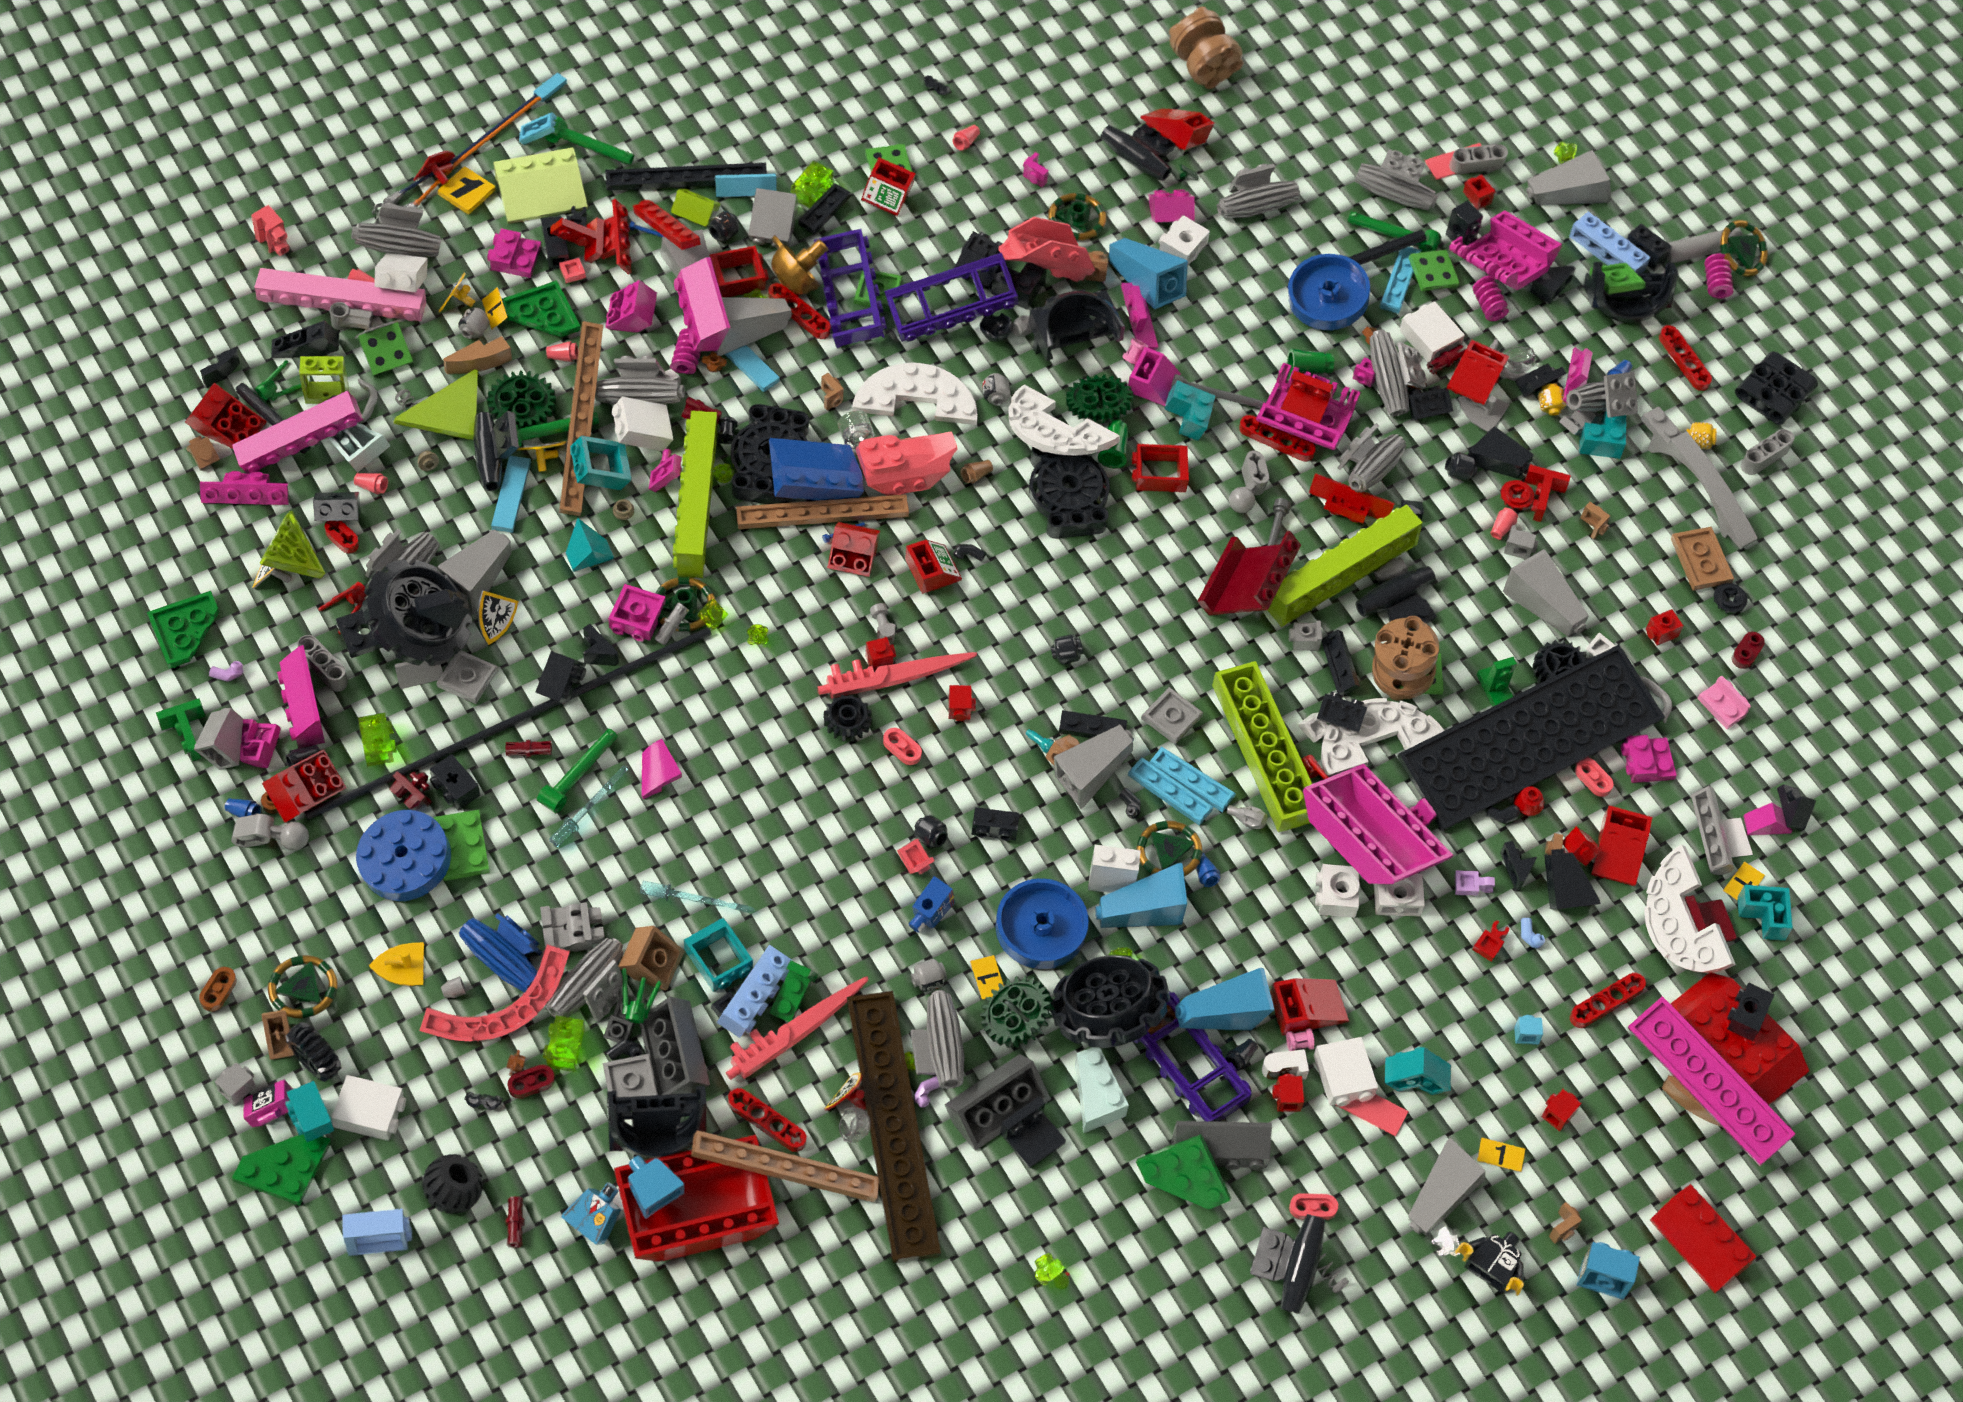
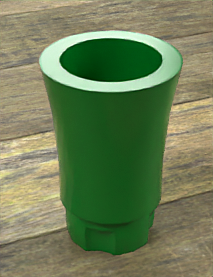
M1290 348L1288 351L1287 364L1292 365L1289 377L1294 367L1299 368L1300 373L1310 372L1311 375L1332 373L1334 370V355L1330 353L1303 351Z
M1113 420V422L1108 424V430L1120 435L1119 443L1108 450L1100 451L1098 461L1107 468L1118 469L1127 462L1128 425L1121 420Z

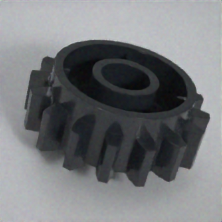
M841 695L838 699L833 698L832 704L827 703L823 714L824 726H827L828 734L834 732L835 739L842 736L843 742H845L847 737L854 741L855 736L863 738V732H869V726L872 724V711L868 710V703H863L860 697Z

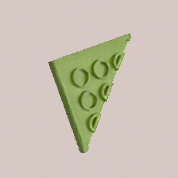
M474 369L398 415L394 420V424L473 440L477 409L478 370Z
M289 511L259 563L263 566L321 579L325 575V571L293 511Z

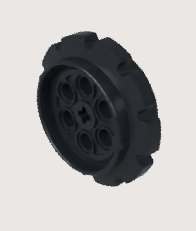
M397 560L386 564L367 583L364 593L368 597L362 603L365 621L373 626L374 631L372 635L386 651L392 650L395 652L398 659L420 666L424 661L429 666L443 664L449 661L454 654H458L466 645L471 634L467 630V627L472 623L471 610L456 630L418 614L414 602L417 597L446 589L462 593V590L447 574L439 573L437 567L415 560L410 565L406 560Z
M1126 955L1101 956L1077 966L1069 976H1064L1058 982L1053 991L1055 999L1051 1002L1054 1007L1051 1013L1055 1026L1060 1027L1061 1034L1068 1040L1077 1044L1085 1042L1089 1047H1116L1133 1042L1145 1036L1151 1027H1156L1167 1013L1166 1003L1170 1001V993L1165 976H1160L1159 969L1154 964L1144 959L1137 961L1131 956Z

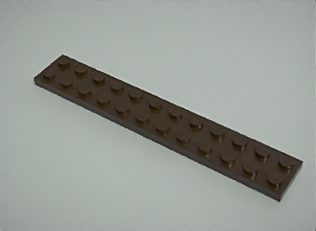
M893 991L847 997L858 1069L863 1075L861 1086L865 1094L864 1102L877 1177L879 1179V1189L892 1263L941 1256V1250Z

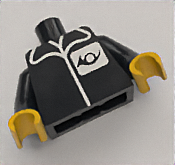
M1507 1232L1503 1239L1493 1234L1489 1238L1481 1237L1468 1243L1463 1242L1460 1244L1455 1253H1461L1464 1256L1462 1260L1466 1262L1464 1267L1502 1294L1505 1290L1513 1289L1516 1291V1296H1519L1524 1286V1267L1520 1260L1522 1253L1515 1248L1519 1242V1237L1516 1234Z

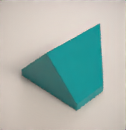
M577 518L566 550V557L572 571L575 572L614 559L607 540Z

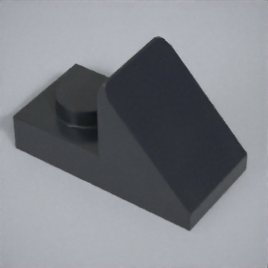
M591 624L583 628V641L588 649L583 653L584 663L608 666L619 664L616 649Z
M1785 784L1779 786L1777 790L1787 827L1799 831L1805 830L1816 800L1801 796L1797 788Z
M1505 842L1500 854L1514 889L1517 892L1521 890L1537 857L1521 860L1520 850L1515 847L1514 842Z

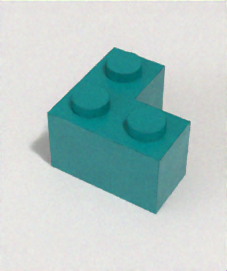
M1177 380L1168 393L1164 410L1182 416L1179 434L1198 441L1208 427L1215 395Z
M1606 408L1600 424L1585 422L1579 437V454L1620 459L1626 445V415L1607 417Z
M1744 885L1737 897L1739 917L1761 919L1763 939L1785 941L1793 929L1789 888Z
M1417 1047L1409 1052H1398L1393 1056L1385 1058V1084L1398 1092L1419 1087L1430 1095L1450 1091L1451 1064L1425 1047Z
M314 1081L287 1092L289 1101L285 1102L289 1117L298 1135H304L306 1142L334 1131L332 1121Z

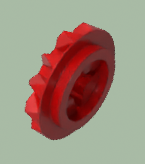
M1519 480L1508 481L1502 486L1500 491V499L1504 500V505L1511 506V509L1519 508L1521 511L1525 507L1528 508L1534 499L1532 488L1527 483ZM1513 494H1521L1520 498H1512Z

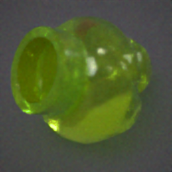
M1561 141L1554 149L1553 155L1557 157L1560 164L1574 159L1577 146L1575 143Z
M1047 1253L1034 1261L1037 1267L1035 1277L1042 1285H1048V1281L1053 1279L1054 1286L1058 1289L1063 1290L1069 1286L1070 1273L1062 1272L1064 1266L1061 1260L1053 1258L1051 1253Z

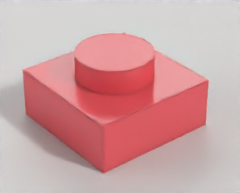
M579 258L559 263L566 283L586 278Z

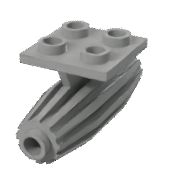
M1388 150L1381 167L1361 163L1354 181L1374 194L1405 206L1429 210L1430 207L1434 208L1438 198L1435 196L1436 191L1419 182L1426 163L1421 162L1418 158L1403 155L1397 150Z
M1264 163L1250 170L1249 168H1244L1237 172L1229 187V192H1237L1220 199L1219 204H1217V211L1225 219L1250 217L1274 211L1300 199L1299 186L1295 181L1270 182L1275 164L1267 165Z
M382 203L374 223H358L356 227L352 228L351 239L355 240V244L384 253L417 257H437L441 243L440 236L417 229L423 215V210L412 206H397L393 203Z
M1382 329L1373 332V335L1370 337L1371 363L1381 399L1389 416L1393 417L1403 415L1409 411L1407 385L1425 389L1427 378L1425 372L1421 369L1420 362L1422 358L1419 351L1402 342L1397 343V350L1390 333Z
M622 356L621 358H614V363L619 368L622 376L597 380L595 393L597 402L613 405L621 397L665 405L680 402L681 398H684L685 388L684 385H681L680 381L657 377L665 376V371L654 357L642 356V359H634L631 356Z
M1634 372L1606 375L1604 376V381L1588 383L1569 391V394L1566 396L1567 405L1571 410L1585 412L1603 411L1607 408V417L1638 413Z
M1375 423L1371 428L1367 426L1359 435L1361 438L1357 436L1349 445L1351 450L1347 449L1340 457L1342 462L1337 467L1341 470L1350 460L1357 462L1348 478L1349 486L1352 490L1364 492L1380 482L1396 466L1406 448V441L1403 440L1402 436L1392 434L1375 444L1371 438L1379 427Z
M397 529L393 534L388 533L382 541V547L380 549L376 547L368 558L370 560L366 564L367 571L365 576L369 578L374 572L381 571L386 564L397 560H406L410 565L415 560L429 564L440 546L439 542L428 532H422L403 547L399 540L401 530Z
M615 938L603 940L589 951L567 974L546 1005V1009L554 1018L563 1022L586 1003L597 1022L609 1013L611 1007L619 1000L620 994L623 992L622 973L617 964L624 954L621 942Z
M937 990L928 997L927 1030H911L916 1075H936L940 1087L953 1089L962 1085L964 1078V1050L960 1023L951 995L943 990Z

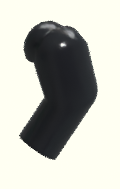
M958 544L953 552V555L959 559H963L965 554H968L981 562L986 556L985 551L972 544Z
M1125 788L1119 794L1127 803L1125 812L1129 818H1137L1141 812V801L1130 790Z
M1511 805L1504 810H1499L1491 806L1486 816L1500 823L1507 824L1520 816V808L1517 805Z
M621 1040L606 1051L612 1061L622 1054L635 1057L642 1055L643 1052L642 1047L637 1042Z

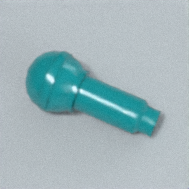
M1030 729L1026 731L1028 738L1041 747L1042 752L1048 753L1054 741L1044 738Z

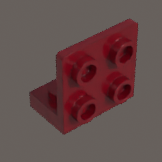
M1694 895L1684 898L1698 932L1716 923L1720 926L1726 942L1736 940L1737 936L1722 899L1697 903Z

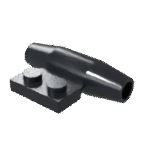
M1146 123L1133 131V135L1111 125H1108L1102 131L1101 139L1125 161L1141 172L1158 180L1164 181L1168 178L1172 169L1162 158L1174 150L1175 143L1164 138L1158 131L1149 127Z
M510 411L505 412L495 423L489 412H480L475 416L473 441L476 466L483 488L487 491H496L501 487L502 459H507L519 448L515 414Z
M1429 566L1402 573L1376 586L1357 600L1356 609L1363 617L1388 610L1389 622L1399 618L1417 616L1422 622L1427 624L1435 620L1437 616L1427 600L1418 594L1436 580L1435 573Z
M1307 1214L1295 1241L1286 1233L1266 1227L1262 1229L1250 1274L1272 1281L1283 1280L1280 1309L1296 1314L1301 1312L1312 1288L1323 1249L1326 1222L1323 1218Z

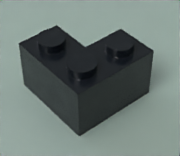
M1029 262L1025 264L1021 272L1007 267L1018 296L1017 306L1028 310L1045 284L1047 275L1046 268ZM1001 267L992 279L991 294L995 296L1009 292Z
M551 651L535 693L565 703L573 693L572 684H579V681L584 679L587 671L585 668L586 663Z

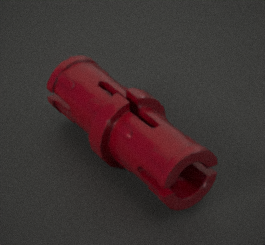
M1459 344L1448 352H1442L1434 360L1427 362V369L1433 367L1429 372L1435 374L1444 367L1452 366L1454 361L1463 356L1466 349L1462 351L1460 349L1464 346Z
M529 739L526 742H506V756L521 755L532 757V755H552V741L537 742Z
M518 1196L508 1198V1218L505 1219V1225L508 1227L507 1246L510 1248H520L523 1246L522 1229L525 1225L523 1198Z

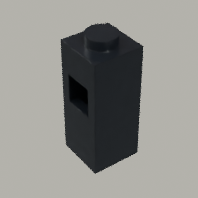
M561 216L541 219L549 270L560 268L559 263L569 260L566 239H561L559 236L551 234V226L560 220Z

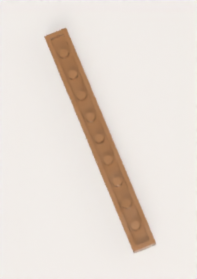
M585 321L582 322L559 506V513L575 516L581 515L585 484L577 483L570 446L580 436L590 437L604 326Z

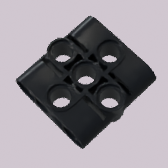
M1771 351L1760 363L1753 367L1752 372L1735 389V395L1742 402L1775 424L1782 425L1794 412L1799 410L1801 404L1818 386V381L1813 375L1780 353Z

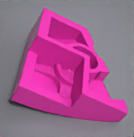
M243 719L240 760L252 766L268 768L281 727L277 724L257 723L254 719Z
M663 739L654 742L642 753L641 795L643 799L661 792L662 786L682 778V773Z

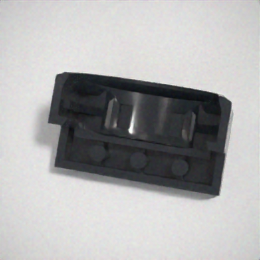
M1594 262L1592 276L1586 273L1584 289L1591 307L1600 309L1613 320L1626 323L1641 322L1656 316L1665 308H1672L1679 275L1674 262H1667L1664 273H1637L1645 282L1644 289L1608 294L1604 290L1605 273L1602 272V262ZM1620 297H1630L1638 300L1621 301L1617 299ZM1648 299H1650V301H1651V303H1652V307H1650V304H1649V302H1648Z

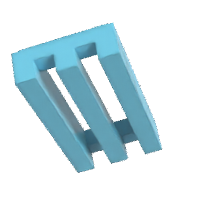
M549 113L522 125L519 142L525 145L555 132L553 126L556 124L554 120H556L557 116Z

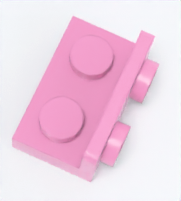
M1720 676L1714 685L1699 694L1697 698L1726 729L1746 717L1751 707L1748 700L1741 696L1732 683L1723 676Z

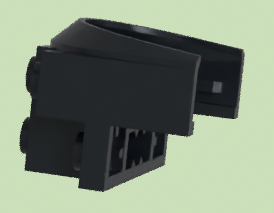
M1082 289L1052 296L1046 299L1044 307L1030 310L1028 323L1034 334L1033 350L1035 354L1043 353L1046 361L1053 359L1051 350L1113 334L1116 342L1123 341L1125 325L1107 290L1091 293ZM1089 315L1096 317V319L1091 320Z
M696 1086V1093L616 1097V1091H607L609 1152L627 1151L634 1154V1157L640 1155L641 1157L657 1158L683 1152L693 1147L696 1131L706 1133L707 1102L705 1086ZM681 1117H688L681 1123ZM624 1120H631V1125Z

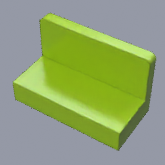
M678 189L671 213L700 225L708 226L712 213L719 210L721 203L687 189Z

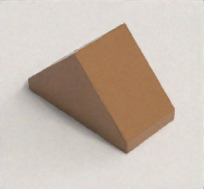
M286 1010L261 1014L270 1060L293 1056L294 1054L286 1043L285 1037L290 1030Z

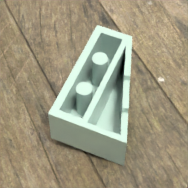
M359 423L354 427L338 432L335 436L327 437L357 473L391 446L383 435Z
M1092 1047L1077 1053L1075 1070L1080 1097L1083 1133L1126 1117L1129 1105L1101 1049Z

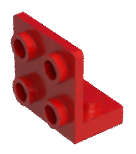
M1294 370L1291 377V385L1281 409L1320 424L1333 394V385Z

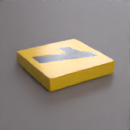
M464 166L449 179L447 184L438 189V195L469 215L496 189L495 185Z

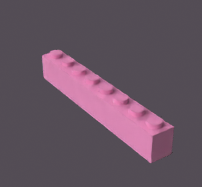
M260 268L254 287L257 300L263 302L330 310L331 305L334 303L342 302L349 308L373 311L374 316L405 319L408 321L422 322L426 306L425 289L409 292L374 287L373 282Z

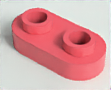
M890 728L884 733L883 744L885 748L906 765H915L920 761L921 747L899 728Z
M1587 758L1576 764V776L1593 794L1599 797H1605L1610 794L1613 788V780L1595 760Z
M1297 1194L1292 1198L1289 1210L1295 1218L1304 1220L1307 1214L1330 1220L1336 1215L1338 1202L1329 1194ZM1297 1206H1303L1305 1210L1300 1211ZM1326 1206L1329 1211L1325 1212L1321 1207Z

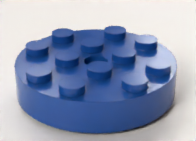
M1339 254L1316 255L1300 263L1290 276L1288 283L1289 306L1293 314L1310 327L1321 330L1345 328L1360 319L1369 304L1370 282L1368 275L1361 265L1349 257Z
M415 810L395 811L377 819L362 835L356 852V863L359 873L368 887L377 895L393 901L416 899L433 890L444 878L451 861L450 843L442 827L431 816Z
M1031 879L1017 884L1005 894L998 907L995 927L1001 947L1013 960L1030 968L1051 969L1066 964L1080 952L1086 939L1089 921L1082 899L1070 887L1055 880ZM1038 922H1044V923H1046V924H1044V925L1039 924V925H1038Z

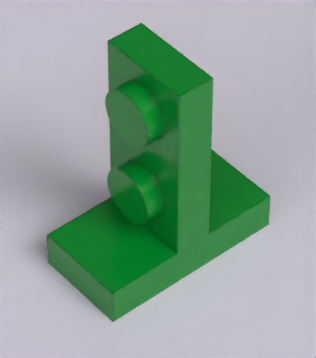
M1514 657L1493 662L1492 667L1478 670L1476 674L1492 707L1514 697L1508 687L1517 665Z
M200 698L156 712L161 731L175 727L178 736L183 735L185 741H182L181 745L185 755L190 754L192 762L201 759L200 754L194 750L196 741L189 722L205 717Z
M791 960L786 968L789 972L770 1011V1014L787 1022L795 1018L810 983H815L818 976L813 970Z

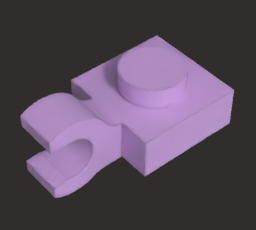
M1455 871V895H1478L1479 890L1485 893L1493 892V887H1495L1494 877H1479L1478 871Z

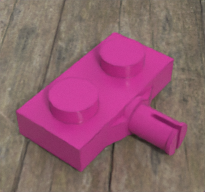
M663 450L660 464L651 471L650 490L657 492L680 475L682 471L681 456L676 454L671 456V450Z

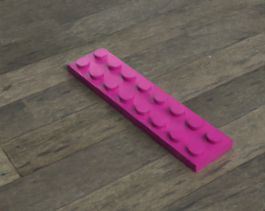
M1663 996L1628 1026V1029L1759 1166L1764 1164L1795 1136L1794 1131Z

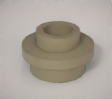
M424 451L418 456L417 463L421 470L430 471L437 467L439 458L432 451Z
M626 499L618 500L613 506V514L620 520L630 519L634 515V506Z

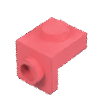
M918 838L897 850L910 874L918 872L920 875L931 868L929 864L935 861L933 857H928Z

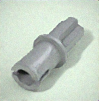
M677 603L668 619H664L666 622L655 636L656 641L665 645L675 630H679L680 627L678 626L689 610L680 603Z

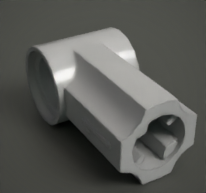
M337 302L330 307L331 325L338 330H343L347 327L370 329L373 311L349 308L345 303Z

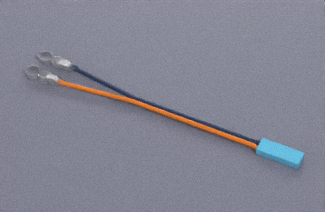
M557 72L534 90L533 96L447 163L453 164L454 169L459 163L538 101L544 102L567 83V79ZM430 172L408 187L384 198L383 204L393 203L396 205L407 191L429 179L434 173ZM437 180L418 200L402 207L412 206L417 208L440 184V181ZM378 203L374 206V210H372V215L375 214L376 208L381 207L382 203Z

